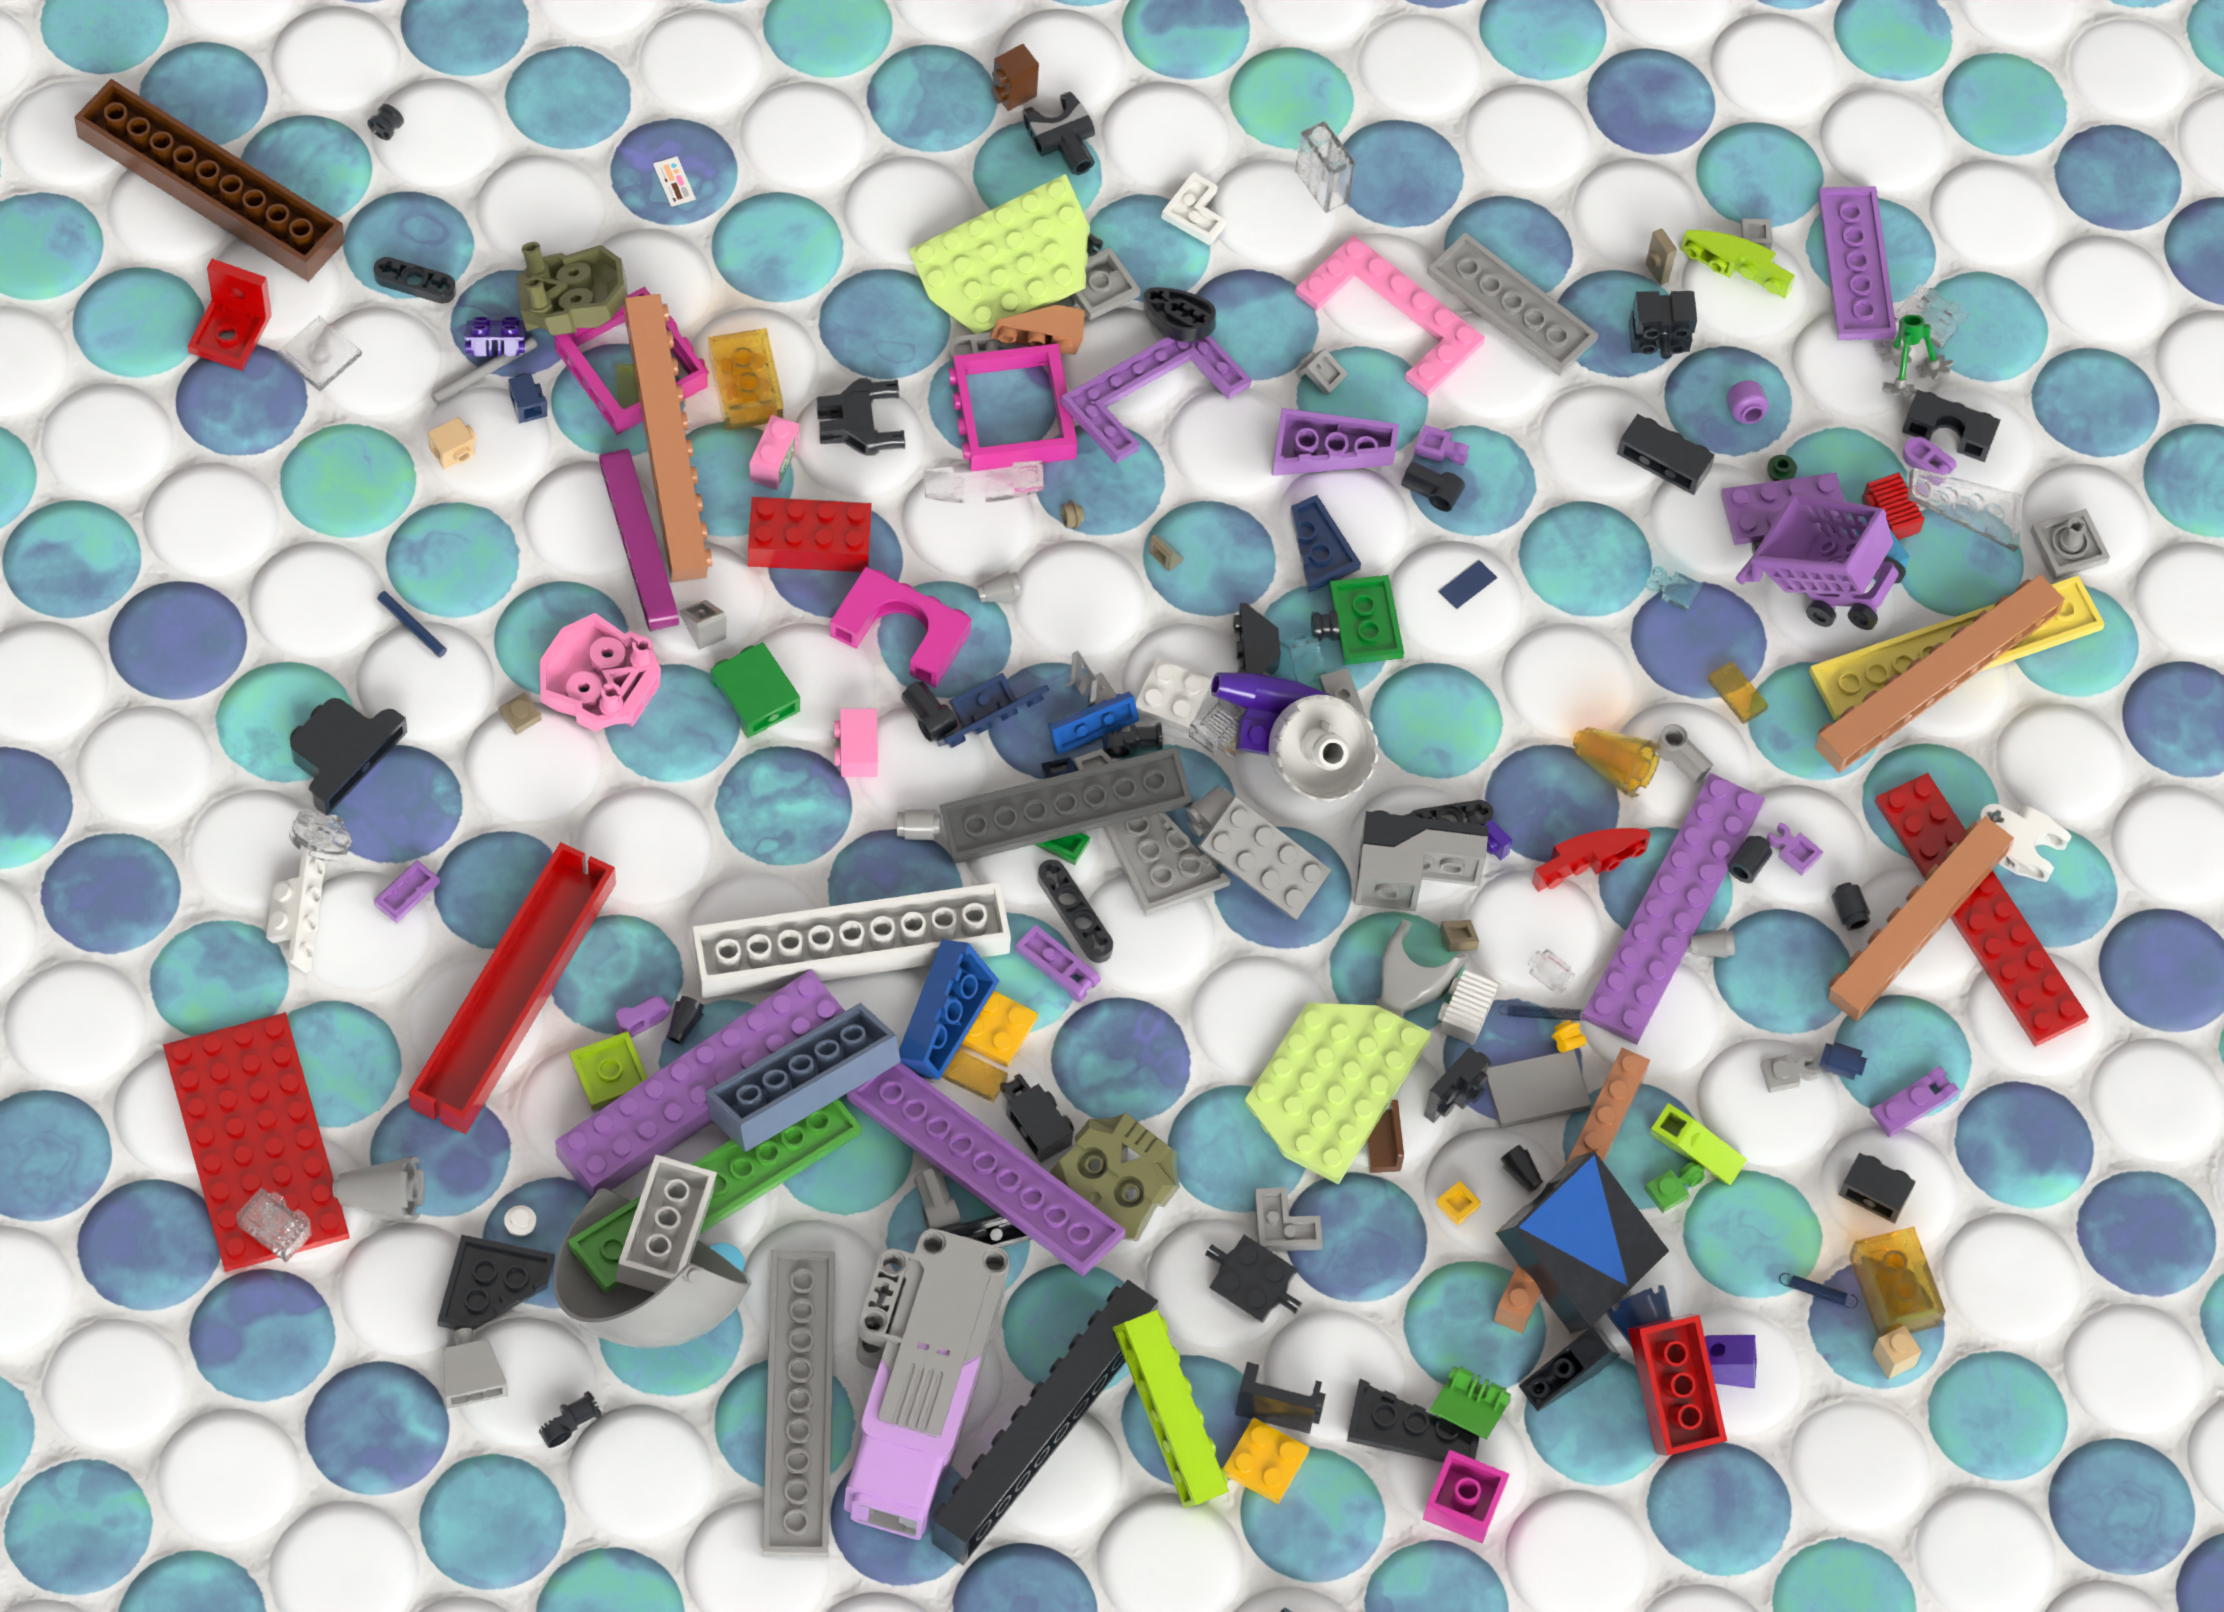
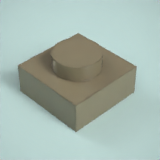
M524 692L499 707V714L515 735L541 721V713Z
M1471 920L1441 922L1439 931L1448 952L1477 950L1479 939Z

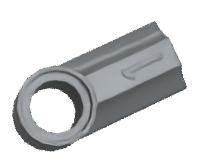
M1669 724L1664 727L1656 745L1658 756L1665 761H1671L1691 782H1699L1712 769L1714 764L1688 739L1687 731L1682 726ZM1666 740H1672L1677 745H1671Z
M930 1168L916 1175L914 1181L923 1204L922 1212L927 1230L942 1229L961 1224L956 1202L954 1199H950L941 1170Z

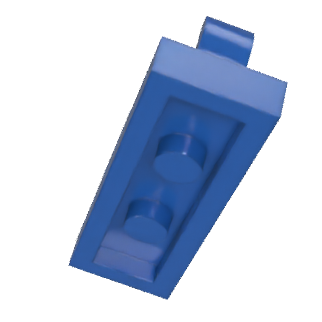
M1130 691L1116 694V697L1112 699L1102 700V702L1074 713L1072 716L1062 717V720L1053 724L1048 723L1054 751L1060 755L1100 738L1105 734H1109V732H1114L1139 721L1134 696Z

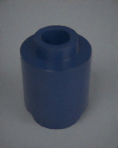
M1834 1042V1045L1826 1043L1819 1066L1826 1068V1072L1854 1080L1856 1074L1862 1076L1867 1058L1861 1057L1863 1050Z

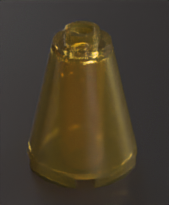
M1592 727L1578 731L1573 740L1575 754L1630 798L1640 795L1636 792L1640 786L1646 788L1649 785L1659 764L1660 757L1655 755L1656 749L1660 750V745L1652 740Z

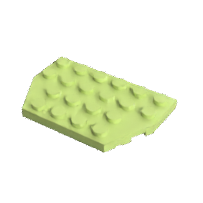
M1064 174L908 251L929 299L957 322L964 325L970 332L978 334L992 332L998 319L1045 308L1086 287L1085 267L1088 260L1087 240L1090 233V225L1067 175Z
M1307 1003L1245 1098V1105L1252 1115L1257 1117L1261 1127L1271 1136L1277 1144L1278 1150L1285 1158L1339 1185L1388 1108L1391 1100H1393L1431 1040V1032L1377 1005Z

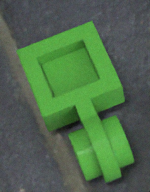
M1692 1161L1680 1170L1679 1173L1682 1177L1679 1179L1670 1169L1647 1183L1644 1190L1663 1214L1688 1199L1689 1192L1685 1186L1688 1184L1693 1188L1699 1185L1706 1178L1704 1175L1705 1170L1700 1164L1697 1165Z

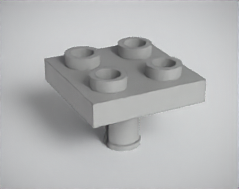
M2087 509L2032 524L2030 531L2054 579L2109 562L2110 556Z

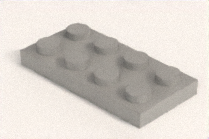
M1237 797L1231 798L1197 846L1293 920L1298 919L1332 871Z

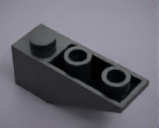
M1592 1326L1521 1383L1519 1388L1535 1409L1540 1411L1597 1375L1621 1354L1603 1330Z

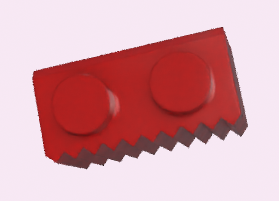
M1900 472L1866 484L1862 495L1863 505L1885 510L1889 529L1897 540H1902L1904 537L1907 538L1921 532L1924 516L1919 510V506L1916 505L1913 496H1911V492L1906 486L1903 477H1901Z

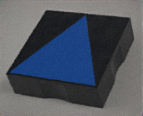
M1595 1151L1572 1159L1546 1184L1541 1194L1535 1200L1523 1206L1495 1233L1519 1266L1536 1282L1544 1299L1570 1334L1591 1328L1669 1252V1249Z

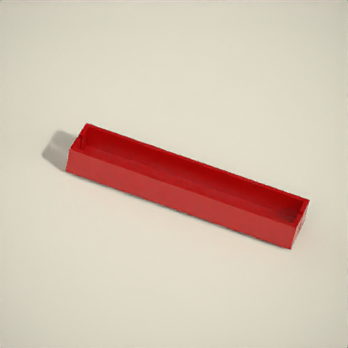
M562 842L559 843L408 1092L411 1109L434 1120L439 1115L442 1124L465 1135L468 1133L616 885L615 867L590 856L588 859L587 875L585 874V853Z

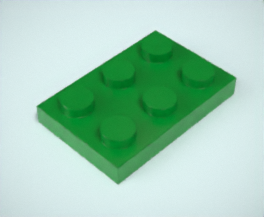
M1389 575L1330 581L1329 591L1333 611L1336 610L1338 615L1339 642L1344 665L1403 659L1404 649Z

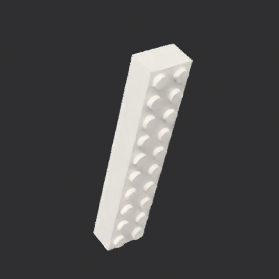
M1000 882L692 927L693 947L702 998L784 987L810 969L820 981L932 965L942 939L969 943L981 958L1009 954L1011 941Z

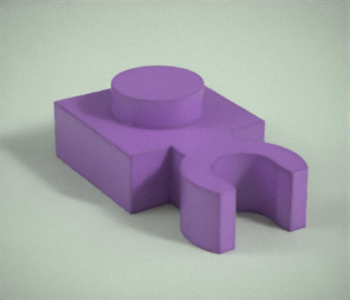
M1780 822L1777 826V831L1783 837L1778 838L1771 832L1767 835L1766 840L1770 843V846L1782 849L1779 858L1801 876L1822 857L1823 851L1801 832L1794 838L1789 827L1784 823Z

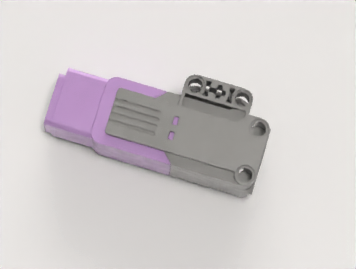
M928 1229L919 1237L914 1254L892 1248L881 1253L859 1322L857 1360L863 1366L877 1370L862 1417L859 1449L846 1486L844 1510L851 1513V1520L915 1540H920L922 1533H925L940 1482L945 1480L949 1474L1004 1298L1006 1281L1011 1268L1008 1253L1004 1249L976 1241L969 1237L959 1236L938 1229ZM892 1263L898 1265L900 1270L889 1272L884 1266ZM876 1322L881 1325L879 1330H875ZM867 1344L877 1346L879 1350L869 1353L863 1347Z

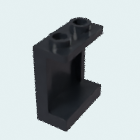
M1247 1362L1239 1390L1235 1415L1249 1419L1254 1417L1264 1423L1310 1434L1312 1424H1319L1326 1393L1320 1392L1322 1382L1316 1380L1311 1396L1256 1383L1259 1365Z

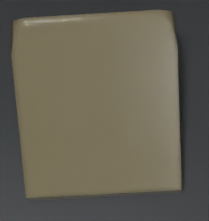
M1155 534L1151 536L1149 553L1166 570H1172L1184 560V557L1167 540Z

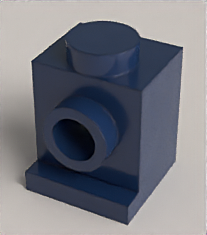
M522 373L508 379L509 395L519 424L548 416L546 397L543 396L540 383H534L531 373Z

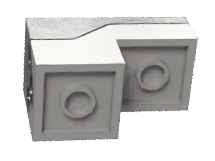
M1382 810L1366 811L1361 836L1354 904L1415 912L1422 880L1480 886L1486 860L1489 826L1481 825L1474 821L1461 823L1453 822L1446 818H1420L1415 814L1395 815Z

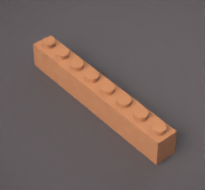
M1987 816L1979 823L1974 821L1964 833L1966 838L1959 845L1955 842L1948 849L1944 856L1946 860L1941 866L1935 864L1929 870L1925 877L1927 881L1920 888L1917 885L1906 897L1908 902L1902 909L1897 907L1887 918L1888 925L1882 931L1879 928L1875 930L1867 941L1869 946L1863 952L1858 950L1849 960L1848 965L1850 967L1844 974L1838 972L1828 984V987H1830L1828 1000L1856 1022L2011 850L2014 837Z

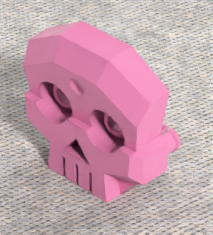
M596 613L563 627L540 659L541 702L555 711L575 716L578 724L594 732L614 724L626 723L633 727L639 715L644 711L645 706L648 705L652 696L660 687L661 668L655 657L652 641L633 631L624 634ZM605 653L612 654L609 658L603 657ZM581 688L589 689L587 692L579 691Z

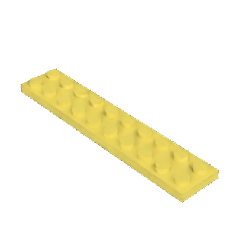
M2079 575L2051 584L2065 598L2061 611L2057 616L1981 671L2103 630L2105 623ZM1995 604L1810 666L1809 673L1833 720H1839L1841 714L1851 706L1856 708L1862 703V700L1868 693L1873 690L1877 692L1881 690L1889 678L1895 674L1900 676L1906 672L1907 667L1915 659H1924L1939 642L1944 644L1949 641L1952 634L1961 626L1967 628L1973 623L1974 618L1984 610L1989 612L1994 608Z

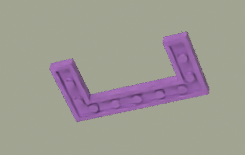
M1210 335L1201 340L1191 342L1177 341L1166 337L1064 394L1061 397L1060 404L1116 464L1139 450L1140 443L1107 409L1108 406L1189 360L1198 367L1227 400L1248 389L1252 380Z

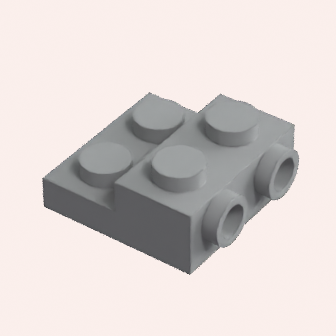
M1111 247L1103 251H1097L1098 253L1094 256H1088L1085 267L1086 287L1068 296L1074 305L1079 304L1081 309L1085 310L1089 320L1140 296V288Z

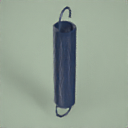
M1782 1273L1779 1276L1780 1283L1792 1289L1851 1309L1855 1308L1858 1304V1299L1855 1295L1850 1294L1856 1298V1305L1848 1307L1845 1306L1848 1296L1846 1292L1793 1275L1790 1284L1786 1285L1781 1282V1276L1783 1274H1790Z

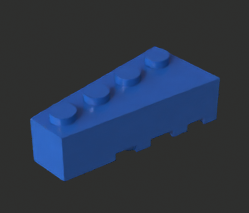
M947 939L941 940L899 1048L901 1063L920 1077L935 1080L941 1078L1000 981L969 943Z

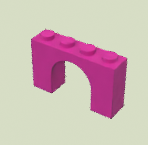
M865 567L830 621V636L857 649L870 627L880 617L891 613L910 615L922 623L927 634L910 660L909 675L936 688L971 634L972 618L968 617L962 610L952 609L943 605L933 596H925L915 591L909 584L899 583L890 579L880 570L874 571Z

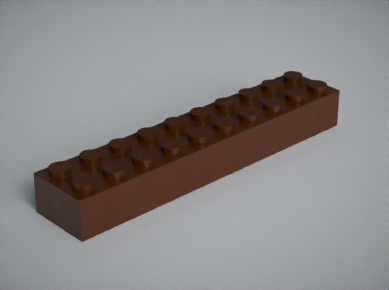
M110 79L74 117L78 138L307 282L315 276L345 243L342 222L113 79Z

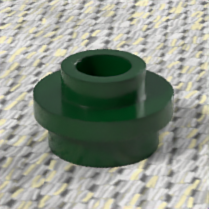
M1776 455L1769 460L1767 472L1773 481L1793 479L1796 475L1797 465L1791 457ZM1778 466H1784L1787 469H1781Z

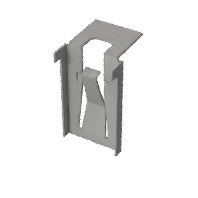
M1079 651L1073 652L1070 682L1065 684V688L1075 683L1082 696L1087 695L1086 690L1089 688L1087 701L1089 707L1102 702V700L1116 697L1115 691L1102 672L1094 675ZM1082 663H1083V666H1084V669H1085V674H1084V676H1083V679H1082Z

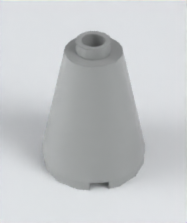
M408 1156L341 1173L338 1180L333 1182V1196L338 1198L340 1205L405 1220H417L421 1213L415 1212L417 1206H423L425 1193L423 1169H417L415 1165L420 1160L415 1156Z

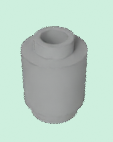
M905 809V812H897V837H905V840H934V834H940V816H934V809Z

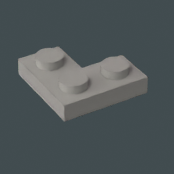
M1287 1187L1255 1188L1257 1235L1260 1245L1269 1251L1322 1250L1321 1215L1289 1216Z

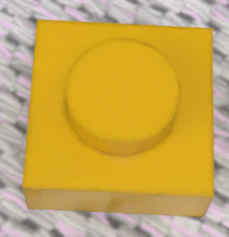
M1458 1181L1437 1199L1436 1205L1458 1226L1480 1208L1481 1201L1461 1181Z

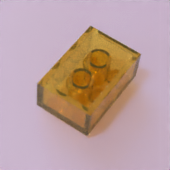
M767 328L708 337L709 360L724 429L731 430L768 424L771 415L783 418V399Z
M1915 1227L1854 1241L1849 1259L1878 1338L1904 1325L1910 1334L1939 1327L1946 1311Z

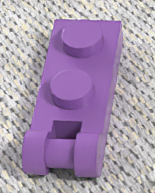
M1036 924L1015 945L1017 953L1066 990L1069 996L1076 1002H1081L1087 996L1086 991L1090 987L1095 988L1101 981L1097 972ZM1076 973L1082 978L1078 983L1072 979Z
M1938 1066L1925 1077L1872 1108L1870 1114L1888 1137H1891L1953 1099L1960 1090L1955 1083L1948 1081L1945 1077L1947 1073L1941 1066ZM1935 1084L1940 1089V1092L1936 1095L1930 1089Z

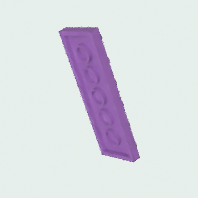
M1876 186L1819 188L1818 201L1837 340L1895 339L1897 330Z

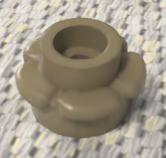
M1069 500L1068 504L1061 505L1060 512L1064 527H1074V529H1077L1080 523L1084 522L1082 506L1076 505L1073 500Z

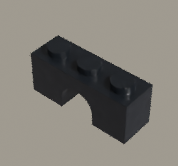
M1917 390L1902 432L1914 437H1923L1930 441L1932 434L1940 428L1952 429L1960 437L1957 453L1985 462L2001 419L1995 418L1986 412L1970 409L1959 402H1951L1940 398L1934 393Z

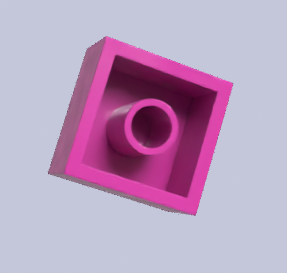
M1449 1450L1427 1502L1422 1520L1483 1544L1510 1474Z

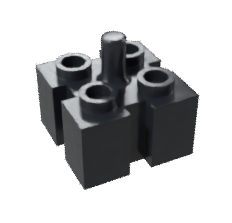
M1659 291L1636 292L1633 302L1634 311H1631L1629 319L1631 352L1653 354L1657 349H1660L1662 359H1669L1672 357V354L1690 352L1693 340L1692 333L1695 332L1697 324L1694 291H1671L1670 295H1660Z

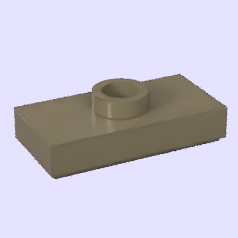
M1662 228L1652 233L1645 263L1660 285L1669 282L1677 248Z

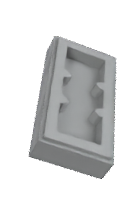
M1348 668L1319 676L1323 692L1347 702L1358 712L1366 716Z

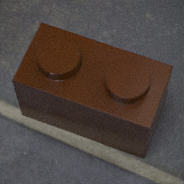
M1024 44L994 58V71L992 72L993 88L991 92L996 102L1002 103L1007 111L1037 97L1039 63Z

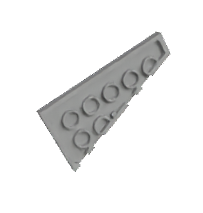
M1103 749L1073 759L1077 771L1114 762ZM1164 812L1103 827L1145 916L1230 886L1231 880L1213 866L1212 860L1205 853L1202 854L1190 842L1191 839Z

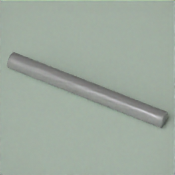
M533 337L524 340L525 353L537 347ZM503 352L501 356H496L431 394L432 398L438 404L525 353H519V356H504Z

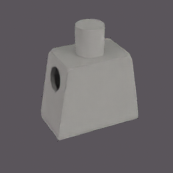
M471 1328L456 1330L453 1333L456 1346L444 1349V1384L447 1409L508 1396L506 1379L489 1340L475 1341Z

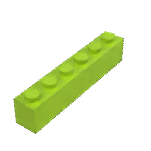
M1157 1309L1114 1326L1113 1330L1183 1508L1196 1506L1229 1492L1227 1475L1219 1467L1215 1457L1216 1448L1214 1442L1207 1436L1204 1429L1203 1414L1195 1406L1191 1396V1384L1182 1373L1179 1365L1180 1356L1177 1349L1171 1345L1167 1335L1168 1326L1165 1319L1159 1314Z

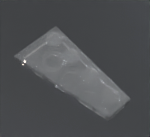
M1913 468L1909 472L1908 500L2014 552L2020 548L2023 494Z

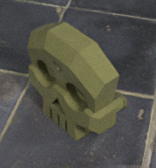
M529 242L522 246V253L524 254L527 267L517 275L520 312L526 331L542 328L553 336L577 333V328H598L611 320L624 305L625 298H628L626 274L622 259L602 245L569 255L558 253L542 257L539 243Z
M1126 1112L1112 1118L1089 1119L1075 1136L1077 1144L1051 1169L1050 1174L1125 1229V1237L1122 1240L1138 1241L1157 1206L1165 1207L1180 1188L1177 1152ZM1127 1147L1141 1157L1127 1161ZM1094 1160H1099L1100 1168L1092 1171L1090 1168L1091 1163ZM1130 1189H1136L1137 1191L1134 1199L1127 1198V1192Z

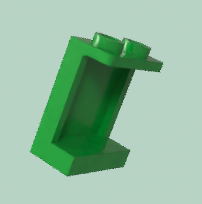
M764 642L756 646H748L740 654L730 659L720 660L711 668L712 685L714 687L719 686L741 719V729L747 738L800 712L799 694Z

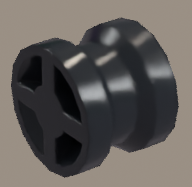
M385 103L378 108L377 115L371 116L367 124L377 137L387 141L394 135V130L404 124V118L396 108Z
M1336 610L1329 611L1328 614L1323 615L1319 612L1311 613V632L1314 642H1320L1324 638H1329L1332 641L1339 640V621Z

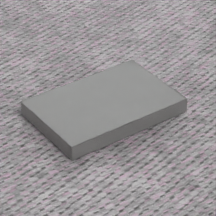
M1574 1050L1498 1065L1487 1069L1488 1078L1486 1084L1500 1128L1590 1110L1591 1102Z

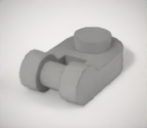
M991 332L958 336L951 340L949 344L948 357L953 363V356L999 351L997 348L999 340L990 339ZM978 347L986 348V350L978 351Z

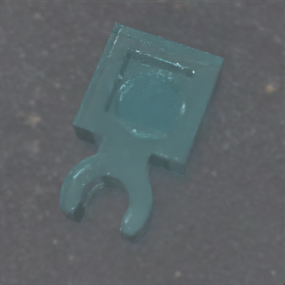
M1654 566L1652 575L1660 580L1655 581L1648 577L1645 587L1651 591H1662V600L1688 613L1701 591L1702 584L1677 571L1673 577H1670L1665 569L1660 566Z

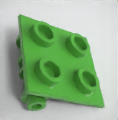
M1453 1366L1448 1376L1449 1379L1429 1411L1487 1440L1511 1401V1394L1506 1392L1507 1388H1503L1493 1382L1487 1388L1490 1382L1489 1379H1486L1484 1384L1481 1385L1479 1384L1481 1375L1478 1374L1473 1381L1474 1373L1464 1369L1463 1366L1459 1368Z

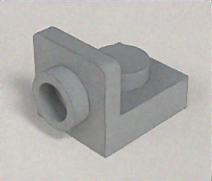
M1326 348L1317 353L1310 351L1299 362L1302 366L1295 372L1298 377L1306 374L1324 395L1329 394L1348 375Z

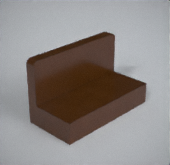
M1391 1100L1390 1108L1384 1112L1366 1141L1370 1173L1400 1172L1402 1169L1404 1148L1398 1100Z

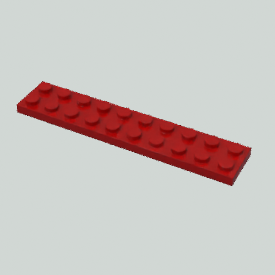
M1929 773L1876 796L1875 804L1924 879L1935 864L1941 866L1946 860L1944 857L1946 852L1955 842L1959 845L1966 838L1964 836L1966 829ZM1992 870L1950 918L2030 1041L2036 1047L2086 1023L2089 1016Z

